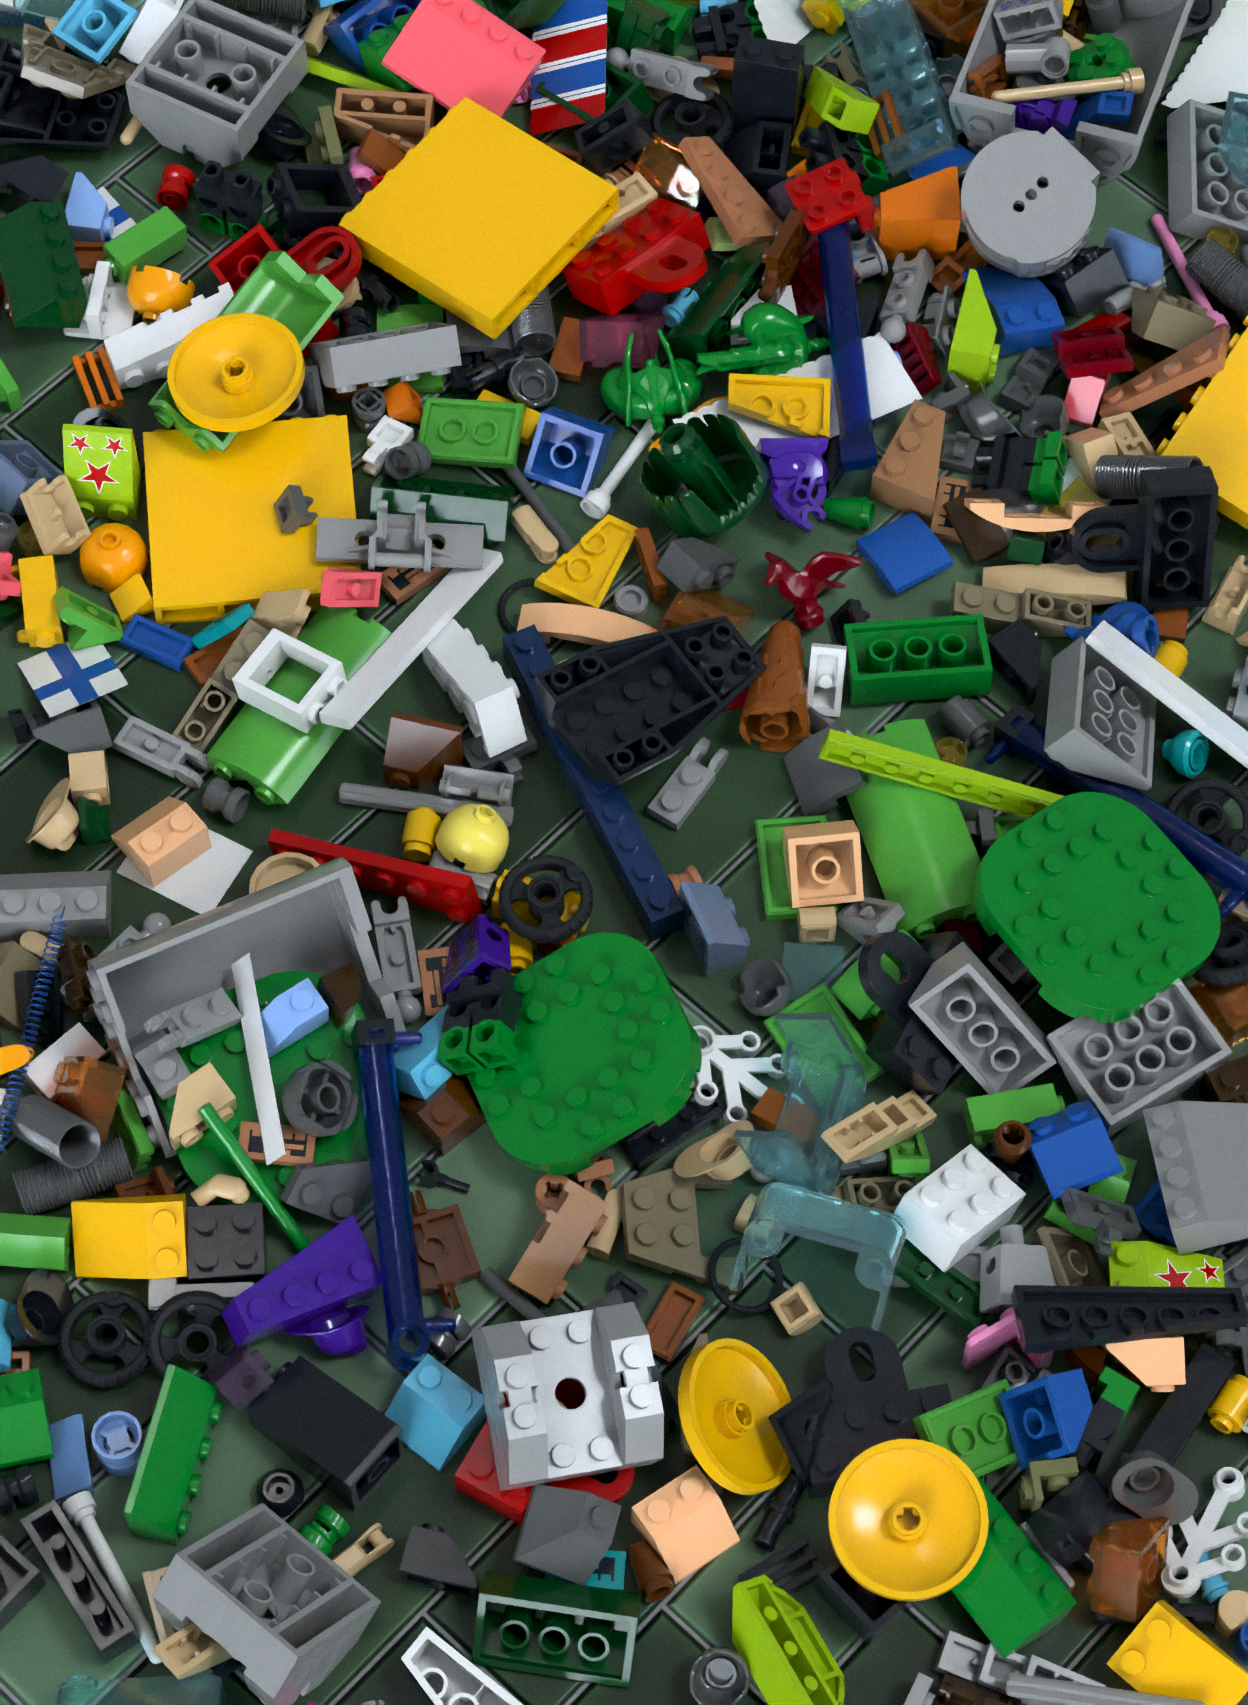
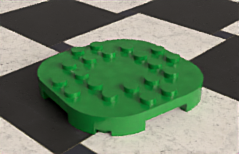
M1080 792L1062 797L1009 830L991 845L980 862L973 878L975 880V893L972 896L975 913L983 929L989 937L997 933L1042 985L1037 993L1046 1002L1060 1012L1075 1019L1082 1015L1097 1018V1023H1114L1134 1016L1145 1004L1186 976L1190 978L1194 975L1215 948L1220 934L1221 919L1218 903L1205 879L1148 815L1124 799L1105 793Z
M596 933L583 936L515 974L514 990L523 998L522 1007L519 1008V1019L515 1023L513 1045L519 1050L518 1061L514 1064L491 1069L486 1067L485 1070L466 1074L495 1139L520 1165L531 1171L535 1169L548 1172L550 1175L559 1176L587 1169L594 1165L591 1157L652 1121H655L658 1126L667 1122L684 1106L692 1094L689 1088L695 1073H700L702 1064L699 1037L696 1030L691 1026L667 978L666 970L651 951L638 940L619 933Z
M284 971L254 980L260 1013L277 996L306 978H309L314 987L317 988L319 978L323 975L308 971ZM235 988L225 991L239 1011ZM358 1002L351 1018L339 1029H337L329 1016L327 1023L269 1058L280 1125L292 1126L283 1112L281 1097L283 1087L289 1076L301 1066L308 1063L330 1060L340 1064L353 1080L349 1081L352 1093L357 1092L356 1116L350 1127L346 1130L339 1131L335 1135L316 1137L313 1161L315 1164H323L328 1160L342 1159L345 1162L362 1160V1156L368 1155L380 1162L395 1133L397 1099L383 1058L353 1057L352 1030L356 1020L366 1019ZM241 1020L235 1026L183 1048L181 1046L176 1047L191 1074L210 1062L235 1095L237 1108L234 1110L233 1117L225 1124L238 1142L241 1121L259 1123ZM165 1028L166 1032L169 1034L170 1031L168 1030V1028ZM377 1044L364 1045V1051H379ZM152 1084L155 1101L159 1106L169 1132L176 1094L163 1101ZM210 1128L202 1132L203 1136L195 1144L187 1148L182 1145L176 1149L182 1171L194 1190L213 1176L225 1174L239 1177L246 1183L250 1195L245 1203L262 1202ZM254 1163L282 1204H285L280 1198L295 1166L273 1164L267 1166V1164ZM216 1197L209 1202L217 1205L234 1204L232 1200ZM263 1203L264 1213H270Z

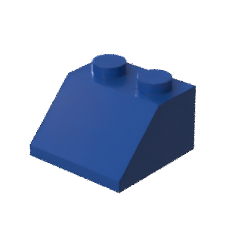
M556 407L542 411L523 475L584 498L588 491L591 490L606 460L615 428Z
M1090 1099L1084 1102L1073 1103L1062 1111L1047 1117L1036 1118L1030 1124L1025 1125L1032 1137L1028 1150L1033 1164L1053 1200L1061 1197L1067 1187L1079 1190L1123 1172L1122 1165L1108 1133Z
M1082 1368L1048 1375L998 1394L1021 1470L1027 1469L1029 1462L1056 1459L1076 1452L1093 1408Z

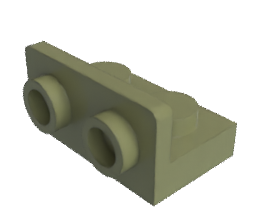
M331 105L318 107L319 121H314L315 129L307 130L312 136V142L304 146L307 161L310 164L344 165Z
M1076 1457L1029 1462L1025 1476L1020 1478L1021 1488L1016 1489L1018 1509L1020 1512L1025 1511L1026 1519L1041 1508L1042 1503L1049 1502L1077 1478L1079 1470Z

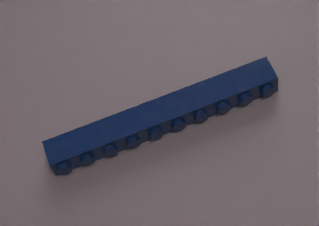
M535 624L503 636V659L650 942L683 929L684 908L620 786L591 779L548 724L534 679L536 675L556 666Z

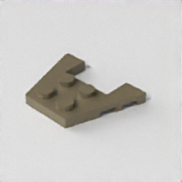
M26 23L23 26L21 35V77L30 80L35 86L50 87L61 91V94L65 97L84 99L124 85L138 66L136 63L116 56L106 67L96 65L93 62L49 47L52 37L51 32Z
M670 1168L624 1182L620 1187L625 1259L669 1274L676 1272L694 1278L696 1283L702 1285L704 1282L709 1283L708 1264L710 1257H703L700 1253L695 1189H729L732 1185V1180H716L706 1173L686 1178L678 1176L674 1168ZM719 1257L716 1264L717 1283L719 1287L725 1289L724 1292L732 1295H739L742 1290L739 1257Z

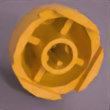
M144 265L143 272L137 271V266L131 268L126 292L128 301L133 309L143 315V321L152 324L162 312L171 308L173 312H178L189 307L190 299L193 298L196 286L191 280L188 281V285L180 282L181 275L176 272Z
M117 522L104 523L95 527L90 532L91 536L81 544V572L88 584L93 587V583L95 586L101 587L103 592L111 593L133 575L140 573L143 576L145 570L147 573L149 569L147 547L140 534L127 525Z

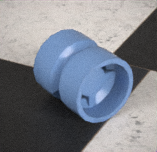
M119 1410L108 1412L101 1416L93 1426L91 1433L92 1445L98 1461L105 1471L120 1477L131 1475L136 1472L145 1443L141 1425L136 1417L128 1412Z

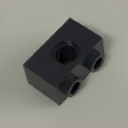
M627 98L574 132L580 155L601 175L655 142L648 117Z

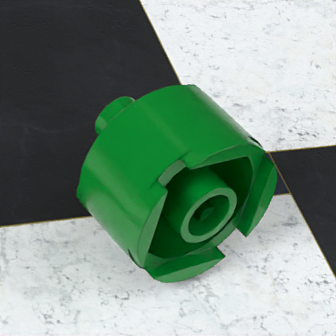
M1102 33L1094 41L1087 43L1080 49L1071 51L1067 75L1071 82L1117 77L1125 69L1137 68L1124 41L1114 38L1111 33ZM1097 92L1079 94L1080 102L1082 103Z

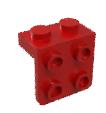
M843 157L790 180L785 184L788 197L796 211L803 213V224L812 235L851 218L855 219L862 233L874 228L872 214L876 213L874 203L869 195H864L858 174L855 170H850Z

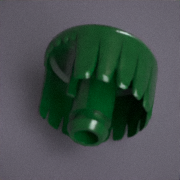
M713 414L703 415L707 425L699 417H693L687 421V424L676 423L668 427L662 433L659 440L662 454L657 448H652L648 454L650 465L644 462L642 466L643 474L640 476V485L643 488L644 494L669 528L681 537L706 539L730 530L743 521L756 508L765 493L768 481L766 464L739 424L726 415L717 414V417Z

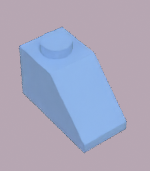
M76 172L65 208L72 241H106L107 236L111 237L113 234L114 218L109 216L107 202L82 172Z
M309 978L277 996L260 1013L268 1058L329 1021V1007Z

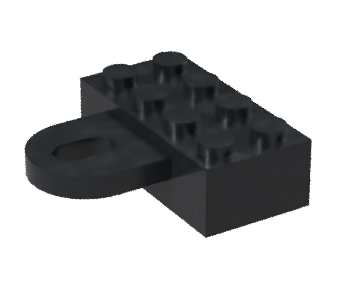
M1210 466L1140 470L1138 504L1097 507L1081 515L1073 524L1069 534V546L1075 561L1082 568L1096 573L1134 571L1132 589L1137 603L1142 604L1148 611L1209 607L1219 489ZM1094 535H1120L1119 540L1114 544L1093 546L1085 544L1087 539ZM1156 584H1164L1163 587H1156Z
M957 931L927 934L922 946L902 932L878 933L865 943L859 956L858 973L861 985L867 996L886 1013L865 1053L906 1091L909 1092L913 1089L919 1096L941 1095L958 1063L955 1056L908 1004L909 999L933 962L961 942H964L999 982L1003 976ZM883 953L898 966L900 970L898 983L883 970L881 966Z
M853 1327L844 1330L835 1336L827 1347L823 1372L824 1377L832 1381L834 1387L830 1397L831 1404L827 1408L809 1476L805 1479L808 1484L809 1498L814 1499L832 1495L835 1484L844 1469L854 1458L870 1447L896 1439L921 1440L912 1418L952 1402L948 1383L908 1390L900 1353L895 1343L886 1334L874 1328ZM863 1347L870 1353L875 1373L874 1378L870 1381H860L854 1376L849 1357V1351L852 1348Z

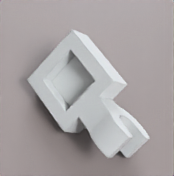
M384 415L367 436V446L370 448L362 457V460L367 462L363 467V471L376 476L383 466L387 452L391 448L404 445L413 439V428Z

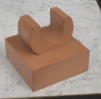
M608 1154L591 1157L594 1165L573 1173L574 1178L578 1182L582 1181V1187L591 1193V1183L597 1179L603 1181V1187L606 1192L612 1190V1182L607 1175L615 1173L612 1158Z

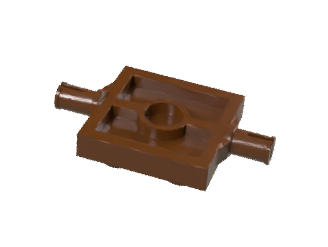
M791 209L785 221L778 223L773 243H768L764 249L762 263L766 264V269L762 276V288L758 292V298L763 302L778 304L802 259L803 240L807 236L802 212Z
M415 1190V1198L413 1192H409L406 1198L408 1199L412 1214L404 1221L385 1226L408 1298L412 1299L430 1292H440L444 1306L452 1309L453 1305L455 1311L461 1307V1304L458 1301L454 1287L481 1275V1269L458 1204L442 1209H427L421 1190Z

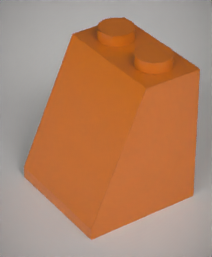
M957 166L945 168L880 193L879 205L875 207L876 213L872 214L874 228L871 231L878 246L882 249L886 260H895L899 253L904 254V260H913L921 249H926L932 260H943L947 255L952 258L956 254L961 222Z

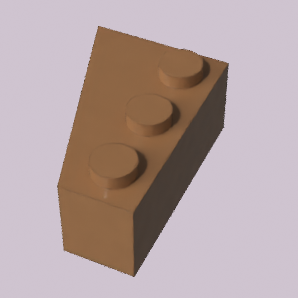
M337 87L333 117L338 137L361 145L366 132L373 128L407 153L409 149L415 148L430 128L434 127V94Z
M914 400L872 475L870 498L908 514L914 512L922 520L932 523L945 411L919 400Z
M569 1179L507 1282L544 1305H547L550 1299L558 1302L569 1283L563 1279L570 1266L575 1269L579 1267L588 1252V1249L583 1247L588 1236L591 1233L597 1237L608 1217L602 1213L607 1207L608 1202Z

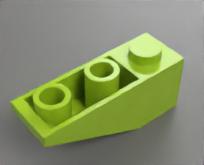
M814 66L803 93V97L820 117L841 130L867 135L880 106L876 101L818 66Z

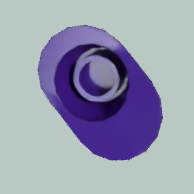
M368 1305L341 1308L283 1331L290 1335H310L317 1348L324 1355L344 1357L360 1353L367 1348L363 1317L368 1314L370 1308Z

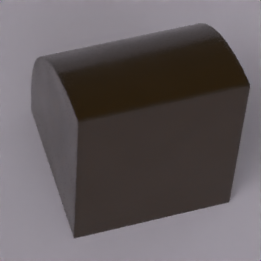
M352 962L320 977L316 988L329 1007V1016L337 1029L346 1024L351 1018L360 994V977Z

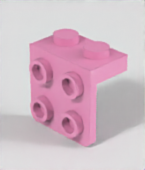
M1013 1306L1001 1314L999 1317L1000 1321L990 1327L987 1324L980 1325L968 1334L967 1338L969 1340L966 1342L961 1362L965 1370L971 1369L998 1353L1001 1347L1010 1346L1015 1342L1022 1350ZM1047 1351L1043 1354L1024 1353V1355L1035 1368H1046L1050 1366L1054 1351Z

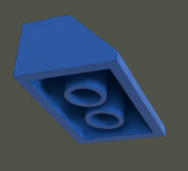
M359 0L323 28L339 55L364 76L368 77L358 43L366 39L372 31L382 29L393 23L396 17L415 10L422 0Z

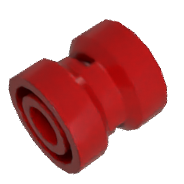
M170 164L164 167L161 177L162 184L159 185L156 195L157 202L171 210L186 208L190 197L189 190L192 189L195 179L194 173L189 168L179 164Z

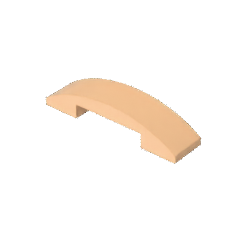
M964 498V505L978 516L1003 527L1030 532H1051L1070 529L1076 520L1087 511L1106 506L1100 501H1066L1065 514L1004 513L1005 503L999 499Z
M567 603L522 604L517 631L535 624L544 643L550 644L551 637L595 646L608 643L617 638L623 640L658 631L640 621L618 613Z

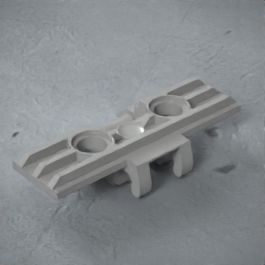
M378 500L377 520L318 517L316 561L368 564V569L375 570V566L422 568L424 572H431V567L483 569L484 525L427 523L425 519L426 502L416 501L415 515L387 514L388 500ZM361 536H369V544L358 546L356 540ZM432 539L440 540L444 544V548L441 550L432 548Z

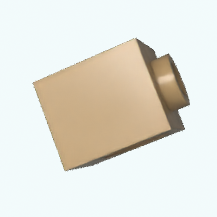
M104 750L68 754L70 788L75 808H78L77 800H79V797H85L100 806L111 804L108 766Z

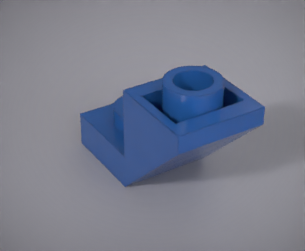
M1103 91L1089 97L1075 107L1064 138L1075 140L1079 121L1099 126L1100 123L1130 125L1134 92Z

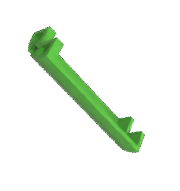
M269 251L217 317L235 313H253L270 317L286 326L294 334L301 347V351H303L345 296L323 274H306L285 251ZM167 380L147 404L156 412L154 417L160 424L167 428L174 426L192 438L193 443L205 452H208L210 449L224 452L238 434V432L208 430L189 421L176 407Z
M321 606L296 639L342 662L347 681H349L392 633L374 619H371L369 623L357 617L358 612L354 608ZM288 657L265 687L299 704L322 674ZM246 703L205 757L211 762L213 771L220 778L226 781L246 780L255 789L254 794L262 802L268 805L288 804L344 731V728L323 724L320 721L314 724L306 734Z
M909 719L884 724L885 731L870 737L866 731L857 735L861 738L940 760L924 719ZM862 771L867 786L847 794L846 797L886 901L899 903L906 913L896 923L897 930L904 929L912 937L923 940L927 934L936 933V929L944 923V920L961 919L966 922L978 920L972 896L975 893V880L973 878L981 861L956 798Z

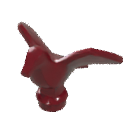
M767 551L765 558L770 564L767 568L764 584L770 587L776 582L780 597L793 603L795 606L793 619L797 622L798 628L800 630L812 629L825 621L823 616L824 609L818 604L817 595L824 589H842L846 587L844 583L827 580L826 578L837 572L860 566L861 558L842 553L822 551L811 558L802 571L799 572L782 557Z

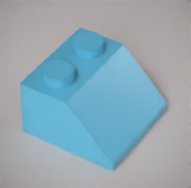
M428 1353L403 1381L385 1413V1416L403 1428L405 1446L438 1472L442 1471L487 1417L483 1395Z

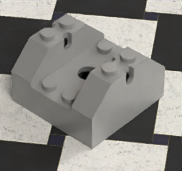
M188 0L125 82L130 112L162 146L183 155L190 151L194 153L196 161L206 164L211 160L220 163L222 168L241 162L258 140V133L288 94L293 93L309 71L305 41L211 0ZM215 79L231 87L223 93H218L217 86L214 85L211 90L206 86L210 80Z
M634 1302L520 1322L514 1321L480 1327L472 1335L500 1491L652 1465L664 1458V1410L658 1381L653 1382L651 1376V1368L655 1364L649 1334ZM621 1373H622L623 1378H624L625 1387H622V1384H621V1379H620V1374H621ZM564 1379H574L584 1389V1401L576 1409H566L556 1400V1386ZM505 1393L508 1399V1407L505 1404Z
M263 1503L176 1553L153 1594L158 1612L175 1629L179 1631L191 1622H194L203 1633L211 1636L225 1648L231 1657L244 1664L246 1669L243 1674L247 1687L260 1698L264 1705H292L300 1694L305 1696L318 1687L358 1642L381 1603L377 1597ZM268 1608L274 1615L273 1619L262 1618Z

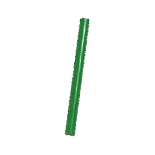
M208 1102L197 1110L297 1251L300 1252L311 1244L211 1103Z

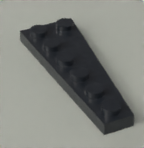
M1014 1285L1011 1294L1022 1350L1026 1354H1043L1054 1350L1241 1328L1246 1326L1248 1320L1241 1288Z

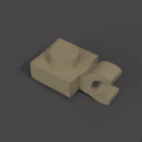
M840 41L838 43L841 49L840 56L836 58L828 52L826 54L827 62L836 63L837 68L842 74L839 76L841 81L851 87H860L867 93L871 92L875 87L864 68L854 59L852 49Z

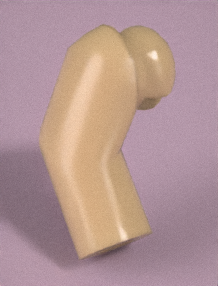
M217 1174L190 1194L198 1206H205L216 1197L232 1200L234 1204H243L248 1200L250 1191L241 1178Z

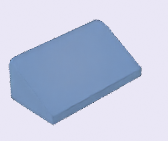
M1114 227L1108 229L1103 248H1113L1126 278L1148 286L1164 275L1161 247Z
M75 1414L50 1424L54 1458L50 1459L56 1502L67 1500L82 1491H90L91 1495H95L83 1414Z

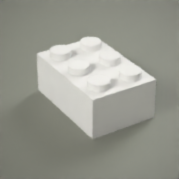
M970 1144L905 1193L888 1222L937 1267L946 1272L1009 1222L1026 1193Z

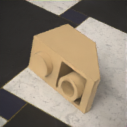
M307 589L264 592L251 619L269 631L275 628L296 639L311 610V607L306 605L311 591Z
M210 1062L178 1083L169 1130L170 1145L174 1151L182 1145L187 1148L195 1144L203 1136L202 1132L209 1128L197 1111L204 1104L210 1102L224 1123L233 1117L234 1110L237 1108L235 1095Z

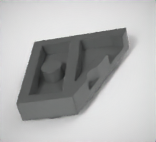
M368 1155L362 1156V1160L345 1162L342 1159L328 1160L323 1164H315L314 1162L297 1164L280 1199L286 1204L340 1224L355 1214L379 1161Z

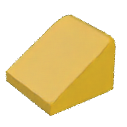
M140 573L133 575L109 594L122 624L131 621L135 613L144 616L154 612L152 597Z

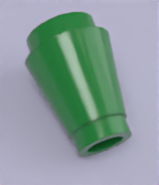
M866 496L826 498L823 510L826 514L825 518L862 530L864 527L871 528L873 524L875 502L868 500Z

